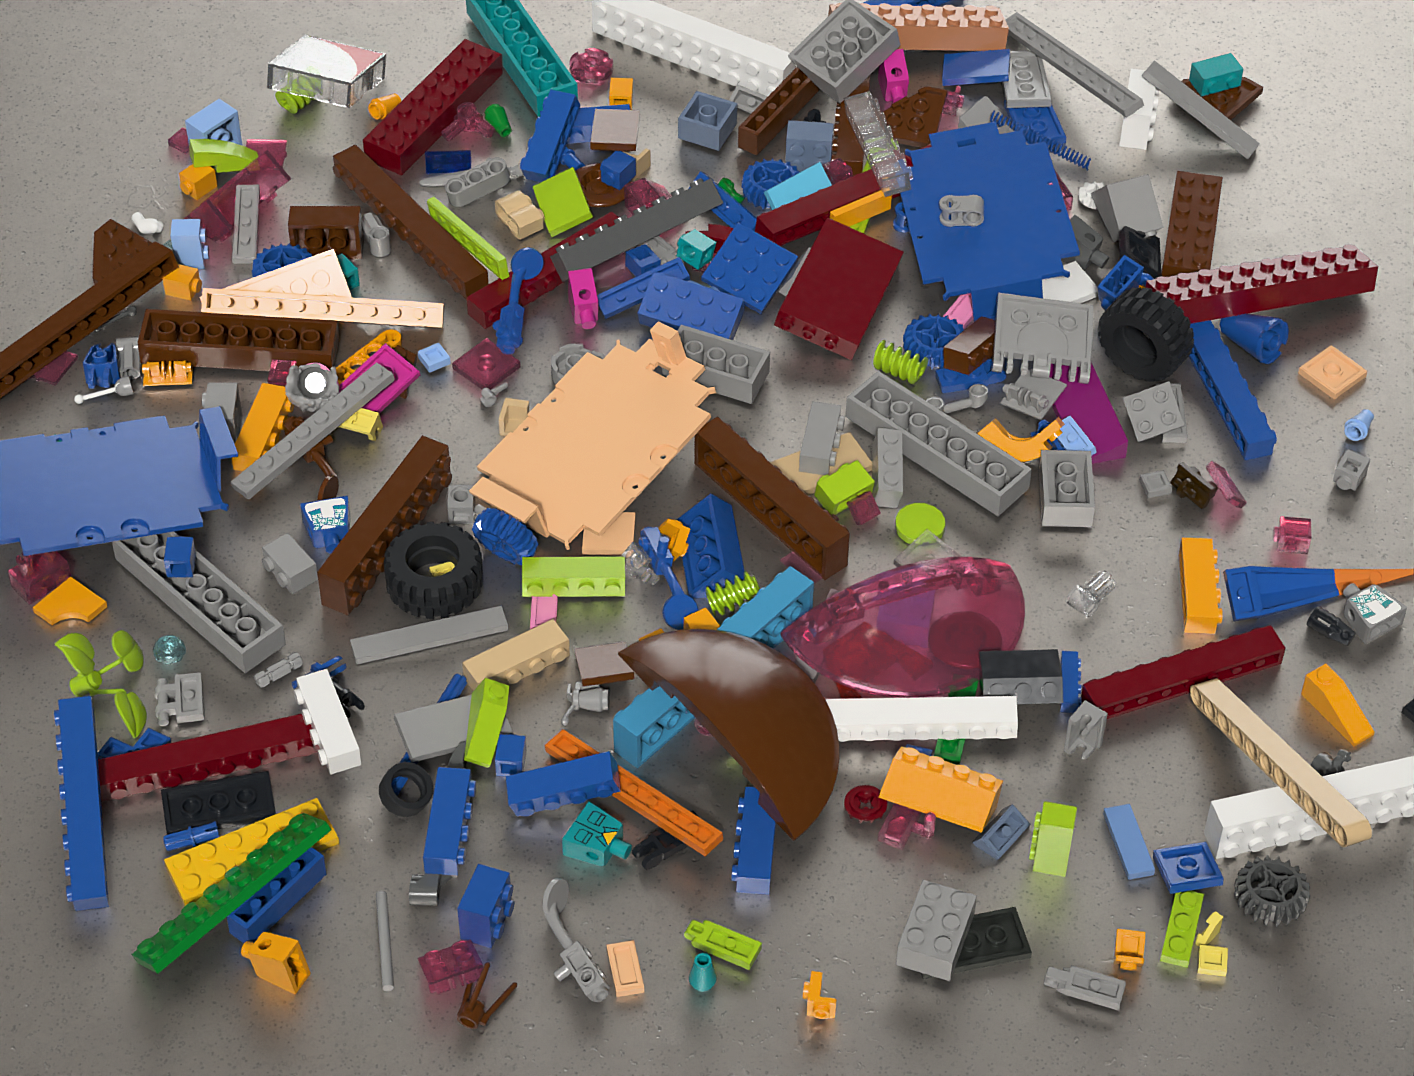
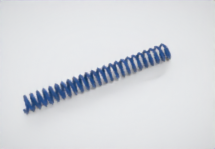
M994 110L992 112L990 122H996V124H998V126L1001 127L1005 124L1007 116H1005L1003 122L1000 124L1003 118V114H1001L999 120L997 121V118L1000 113L998 112L995 118L993 119L995 113ZM1009 118V120H1008V122H1007V125H1008V126H1009V123H1010V121H1011V118ZM1013 120L1010 126L1011 129L1013 128L1015 120ZM1017 122V124H1016L1015 128L1013 129V131H1016V130H1017V127H1018V125H1019V122ZM1029 128L1028 132L1024 136V138H1026V141L1030 140V143L1034 142V144L1040 143L1043 134H1041L1040 138L1036 142L1039 132H1037L1036 136L1032 140L1035 130H1033L1032 134L1028 138L1029 133L1031 131V128ZM1049 138V140L1046 143L1047 147L1049 146L1051 138ZM1053 140L1048 148L1050 153L1054 152V155L1058 154V157L1062 156V159L1066 158V161L1070 160V163L1074 162V165L1078 164V167L1082 166L1083 169L1089 170L1088 166L1091 158L1085 164L1087 156L1081 162L1083 154L1077 160L1079 152L1073 158L1075 150L1069 156L1071 148L1065 154L1067 146L1061 152L1063 144L1057 150L1059 142L1053 148L1055 140Z

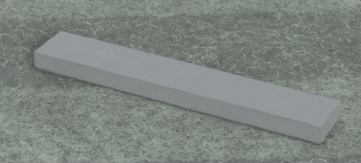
M1155 60L1142 74L1143 78L1246 159L1259 146V142Z
M501 605L350 639V644L356 665L508 631V623Z

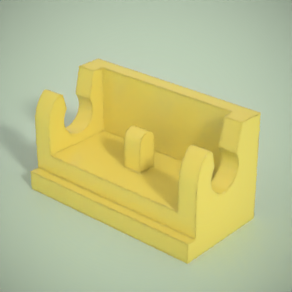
M360 408L338 427L366 434L369 440L376 441L375 432H381L383 425L378 412Z

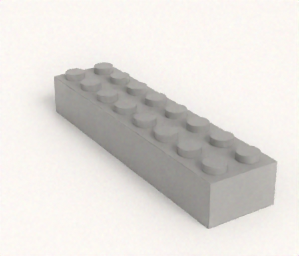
M877 371L847 396L846 418L874 436L877 428L902 430L903 455L996 516L1003 513L1029 489L1032 471L1030 467L880 371Z
M168 532L112 542L115 559L245 674L286 645L283 625L199 552L196 551L193 577H167L164 565L167 537H180L177 533Z

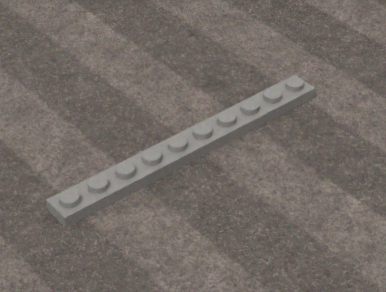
M1018 12L1005 19L1009 27L1008 35L1127 118L1144 106L1142 98Z

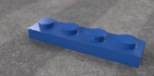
M700 171L694 181L702 178L704 182L710 179V177ZM712 179L723 204L711 209V211L731 228H734L739 222L755 231L757 217Z
M680 257L598 294V307L604 318L612 317L641 303L653 271L689 281L690 275Z

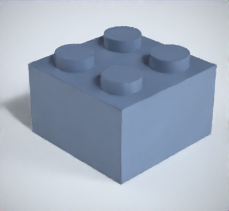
M696 91L678 117V138L719 151L737 124L738 103Z
M788 120L785 163L790 162L791 166H797V170L801 172L821 162L826 174L830 175L834 123Z

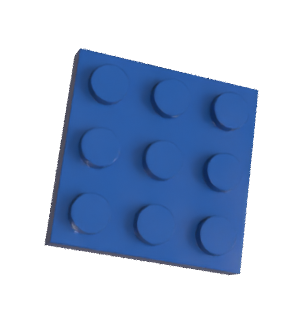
M738 222L701 276V281L716 287L720 292L744 299L745 306L762 315L798 261V256Z

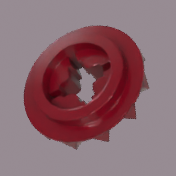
M860 785L852 788L844 799L845 811L849 813L850 819L856 818L860 824L863 821H870L872 824L875 819H882L883 814L887 811L888 802L885 799L879 798L881 790L870 785ZM861 802H862L863 804H867L868 802H869V803L871 802L870 809H869L868 807H864V808L862 809V808H861Z

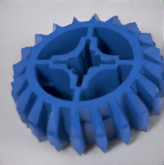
M763 158L761 163L755 161L754 165H749L743 174L741 187L743 188L744 197L747 198L748 203H753L754 207L761 206L763 210L766 208L772 210L763 192L798 174L797 166H791L790 162L783 163L782 159L774 161L772 158L771 161H766Z
M280 243L276 247L271 244L270 249L263 248V252L258 253L257 258L253 260L252 276L257 277L312 257V254L306 248L301 249L299 244L294 247L290 243L288 245Z
M930 313L927 317L920 315L918 320L912 319L911 324L907 325L905 329V334L903 335L904 352L911 350V358L918 353L920 355L919 362L924 357H927V366H930L931 370L934 367L943 369L944 346L964 331L963 324H958L956 319L950 320L948 315L940 317L939 313L937 316H932Z
M495 508L483 510L476 517L472 527L475 538L484 545L485 549L512 564L522 565V557H533L539 545L537 538L532 535V531L527 529L526 525L519 522V519H515L512 515H508L504 511H499Z

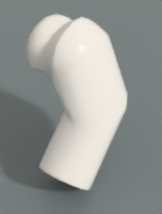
M140 212L132 215V221L142 234L160 233L163 230V223L157 219H145Z

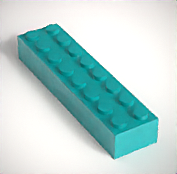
M466 0V13L490 48L502 54L503 67L537 117L540 116V111H543V101L545 97H548L550 89L575 94L578 99L577 82L519 0Z

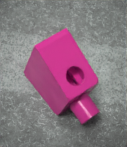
M896 49L879 66L878 81L884 101H893L895 103L907 96L909 76L903 49Z
M592 268L568 271V299L575 324H582L584 329L594 328L598 320V298ZM585 290V293L579 294L580 291Z

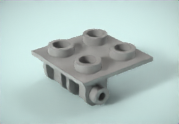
M1028 369L1026 376L1020 375L1015 383H1006L1003 386L1005 397L1000 404L1042 420L1067 387V384L1050 377L1049 379L1031 377V370Z
M1169 381L1123 398L1138 443L1185 426Z

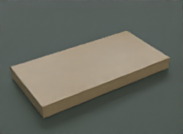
M848 432L841 435L839 449L834 448V452H837L835 467L830 466L829 476L837 472L842 465L846 463L851 464L856 460L860 462L867 472L872 471V461L852 434ZM801 451L770 462L773 466H777L789 480L794 481L798 488L806 495L815 493L817 481L824 476L799 472Z

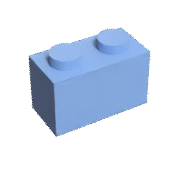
M172 219L170 236L177 264L204 269L205 259H209V246L204 244L207 241L206 228L201 226V219Z

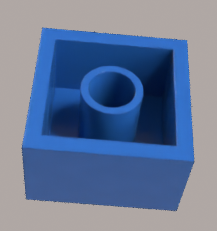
M481 864L477 865L457 908L461 940L492 949L496 939L502 937L506 916L510 917L512 915L515 901L511 897L514 886L510 883L509 872Z

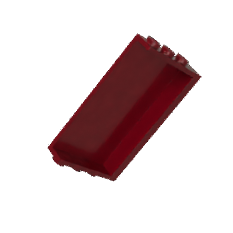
M827 217L779 309L774 326L852 360L895 274L904 251Z

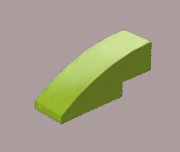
M189 139V154L193 167L214 166L216 173L262 169L258 153L250 148L222 140Z

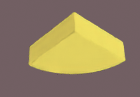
M1215 911L1206 920L1209 923L1208 927L1201 934L1197 935L1195 941L1197 946L1200 944L1208 945L1220 932L1223 920L1222 915Z

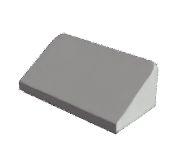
M737 84L729 101L738 103L737 109L751 114L767 96Z
M984 96L959 117L958 129L991 123L990 118L994 110L993 119L998 112L1000 113L997 118L998 121L1002 113L987 96Z

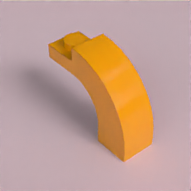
M1057 417L1037 435L1021 438L1010 434L995 418L977 434L1020 462L1039 458L1041 450H1051L1053 447L1047 439L1052 442L1063 433L1060 428L1065 423Z

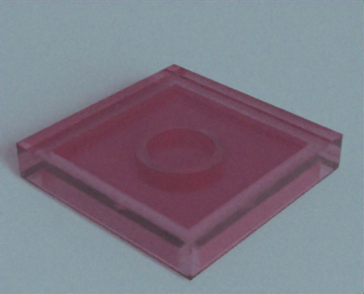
M487 338L452 363L453 370L480 389L489 388L490 390L521 367L519 360L510 354L502 353L496 347V344Z

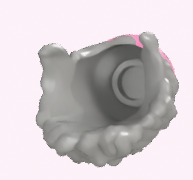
M309 363L299 367L292 365L289 368L286 378L287 384L285 386L286 396L302 412H316L339 394L338 376L335 367H331V370H329L323 364Z

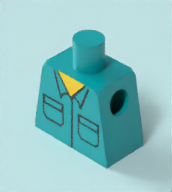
M591 802L586 804L562 838L564 856L601 867L608 863L612 855L626 860L631 853L632 845L622 841V823Z

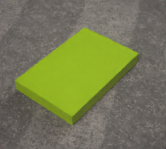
M574 167L532 186L551 237L593 218Z

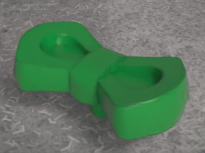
M722 178L718 184L739 203L744 201L745 197L736 192L734 183L731 180Z

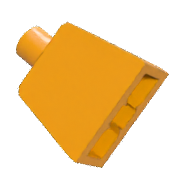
M263 932L255 942L246 941L242 946L241 955L250 959L259 978L296 995L311 974L299 941L296 939Z

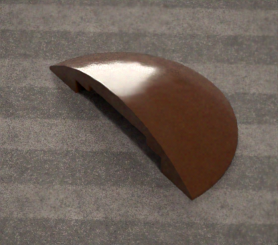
M687 629L665 632L645 638L618 652V655L652 691L660 686L670 698L675 696L743 768L742 774L760 792L758 804L793 841L810 828L825 808L833 792L840 758L838 733L832 712L818 687L802 669L786 656L766 644L749 637L719 630Z

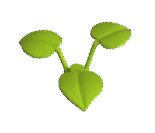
M124 630L115 632L111 639L112 647L119 658L99 671H95V662L92 660L95 652L93 646L84 635L70 633L60 638L54 645L64 653L69 663L78 672L77 676L71 678L69 682L72 693L77 697H83L89 693L91 697L98 694H115V705L133 739L138 737L147 719L146 709L140 698L134 692L126 693L124 689L97 690L102 684L101 675L122 662L129 672H136L142 668L144 657L138 643Z

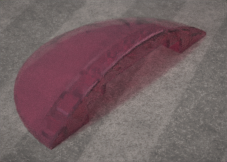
M968 556L929 559L876 574L840 591L790 624L781 632V637L788 647L807 665L823 676L844 686L887 697L920 698L937 696L966 688L979 680L978 651H1007L1015 649L1024 626L1025 601L1018 578L1011 566L1006 563L988 558Z

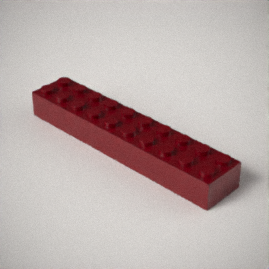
M1347 244L1339 248H1325L1321 251H1307L1302 254L1284 255L1275 259H1262L1257 262H1243L1240 265L1221 266L1211 270L1202 269L1193 273H1179L1176 276L1157 277L1153 280H1147L1146 288L1152 289L1153 292L1159 291L1164 294V297H1170L1174 300V304L1182 308L1184 316L1188 317L1190 324L1372 292L1375 290L1378 265L1355 245Z

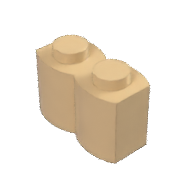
M517 190L495 201V213L498 218L509 227L510 231L519 240L544 229V214L540 208H536L532 204L528 195H524L521 191Z

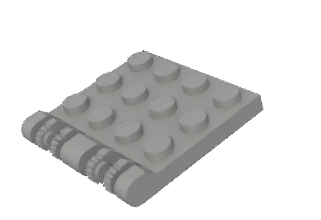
M998 293L991 371L1001 373L1003 360L1006 357L1005 373H1012L1014 367L1013 359H1021V375H1027L1028 361H1033L1031 377L1049 379L1051 364H1055L1053 379L1059 380L1062 375L1061 366L1066 365L1070 366L1068 372L1069 382L1075 381L1076 369L1079 367L1078 383L1088 384L1091 369L1094 305Z

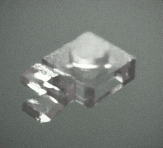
M632 542L620 556L625 557V571L632 578L637 579L640 577L644 583L647 584L649 581L652 585H655L659 581L660 576L656 575L654 570L648 567L652 559L638 543Z

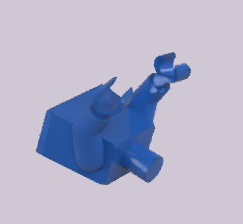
M1124 255L1097 286L1101 307L1106 310L1124 291L1139 288V285L1146 287V281L1153 280L1154 278L1150 274L1143 272V266Z

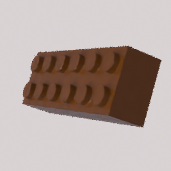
M1177 171L1162 266V277L1211 269L1223 177Z

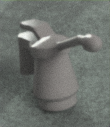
M577 681L575 689L571 693V684H568L567 700L572 705L561 719V724L563 726L569 724L568 717L573 710H580V708L596 712L609 710V689L601 688V684L582 687L581 681Z

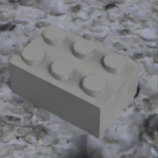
M1041 450L1038 472L1042 526L1092 527L1095 498L1091 451Z
M923 880L898 944L896 965L951 981L975 914L977 895Z

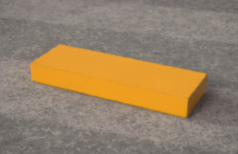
M885 188L830 212V219L850 227L891 209L892 191L889 188Z

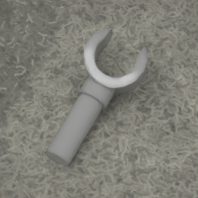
M505 382L492 390L489 388L482 389L481 395L483 397L481 402L485 407L493 406L497 401L496 395L508 388V384Z

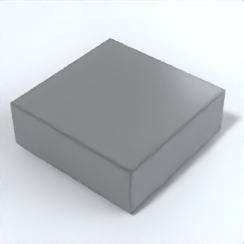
M1164 470L1140 474L1139 481L1147 498L1171 494L1172 487Z

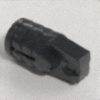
M1317 606L1306 624L1328 639H1333L1347 646L1356 635V632L1339 617L1324 610L1321 606ZM1318 618L1322 619L1323 621H1325V622H1327L1328 624H1330V626L1325 625L1324 623L1320 622V621L1317 620V619H1318Z

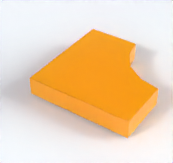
M70 576L33 606V611L50 625L69 618L90 622L107 608V602Z

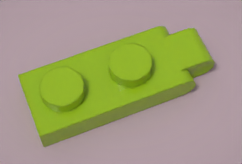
M692 920L684 932V937L691 940V944L695 948L748 970L751 969L762 949L761 942L708 920H704L703 923Z

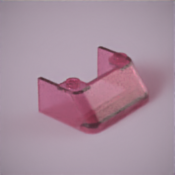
M267 150L183 219H201V226L206 228L207 238L214 242L217 240L223 242L232 235L231 230L234 226L236 185L259 184L260 203L265 200L268 204L278 196L275 191L291 180V178Z

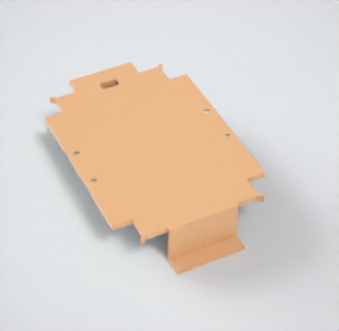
M658 321L650 329L653 340L648 339L637 352L622 346L620 340H616L617 345L604 359L587 352L555 385V389L541 404L538 403L527 414L528 417L513 433L509 432L477 466L478 471L486 474L489 478L482 477L469 490V493L490 504L492 508L504 511L506 514L512 515L513 518L519 519V522L547 538L550 535L563 542L566 550H569L570 543L584 528L601 536L711 418L710 413L698 408V406L708 395L716 393L715 387L707 388L695 382L705 371L704 365L687 358L678 331ZM660 366L668 370L669 375L664 377L653 370Z

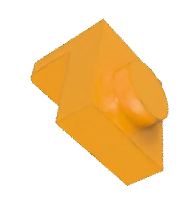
M667 519L658 529L660 533L670 537L668 548L674 562L678 557H683L688 549L689 544L686 541L690 528L683 526L678 520Z
M1117 929L1113 964H1120V969L1136 971L1137 966L1142 967L1144 964L1143 955L1146 932Z
M811 971L810 982H804L803 999H808L807 1016H814L818 1019L835 1018L837 1000L835 998L820 997L823 972Z

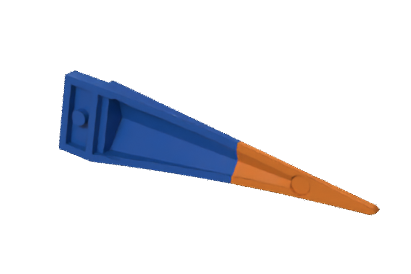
M1246 566L1226 569L1223 571L1234 622L1254 618L1259 619L1343 595L1344 589L1352 583L1361 590L1371 585H1379L1414 575V569H1312Z

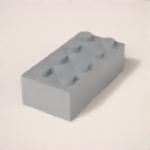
M680 325L678 333L686 357L705 367V371L695 382L707 388L715 387L717 394L752 404L770 372V351ZM662 368V376L667 377L669 371Z

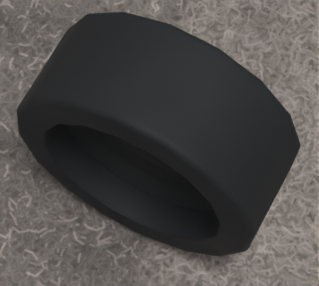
M402 762L395 764L387 771L379 784V797L382 804L389 812L397 816L410 817L417 815L426 807L433 795V782L430 775L424 768L415 763ZM400 776L414 781L420 790L419 800L410 803L399 799L391 786L393 779Z

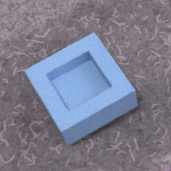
M440 343L418 351V358L429 373L451 364L450 356Z

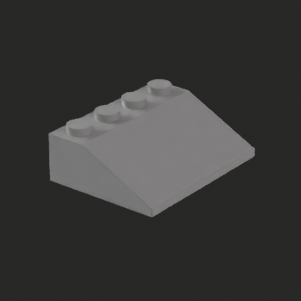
M845 0L788 55V58L825 94L841 103L901 44L897 28L856 1Z

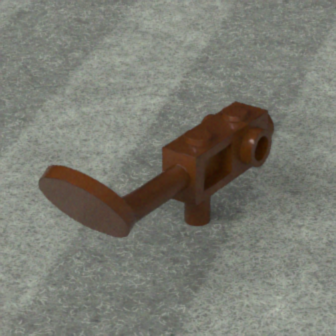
M292 416L285 420L283 424L285 436L304 422L301 416L298 418ZM330 434L302 456L307 463L315 461L326 477L320 486L317 501L336 498L339 489L338 477L324 458V446L333 443Z

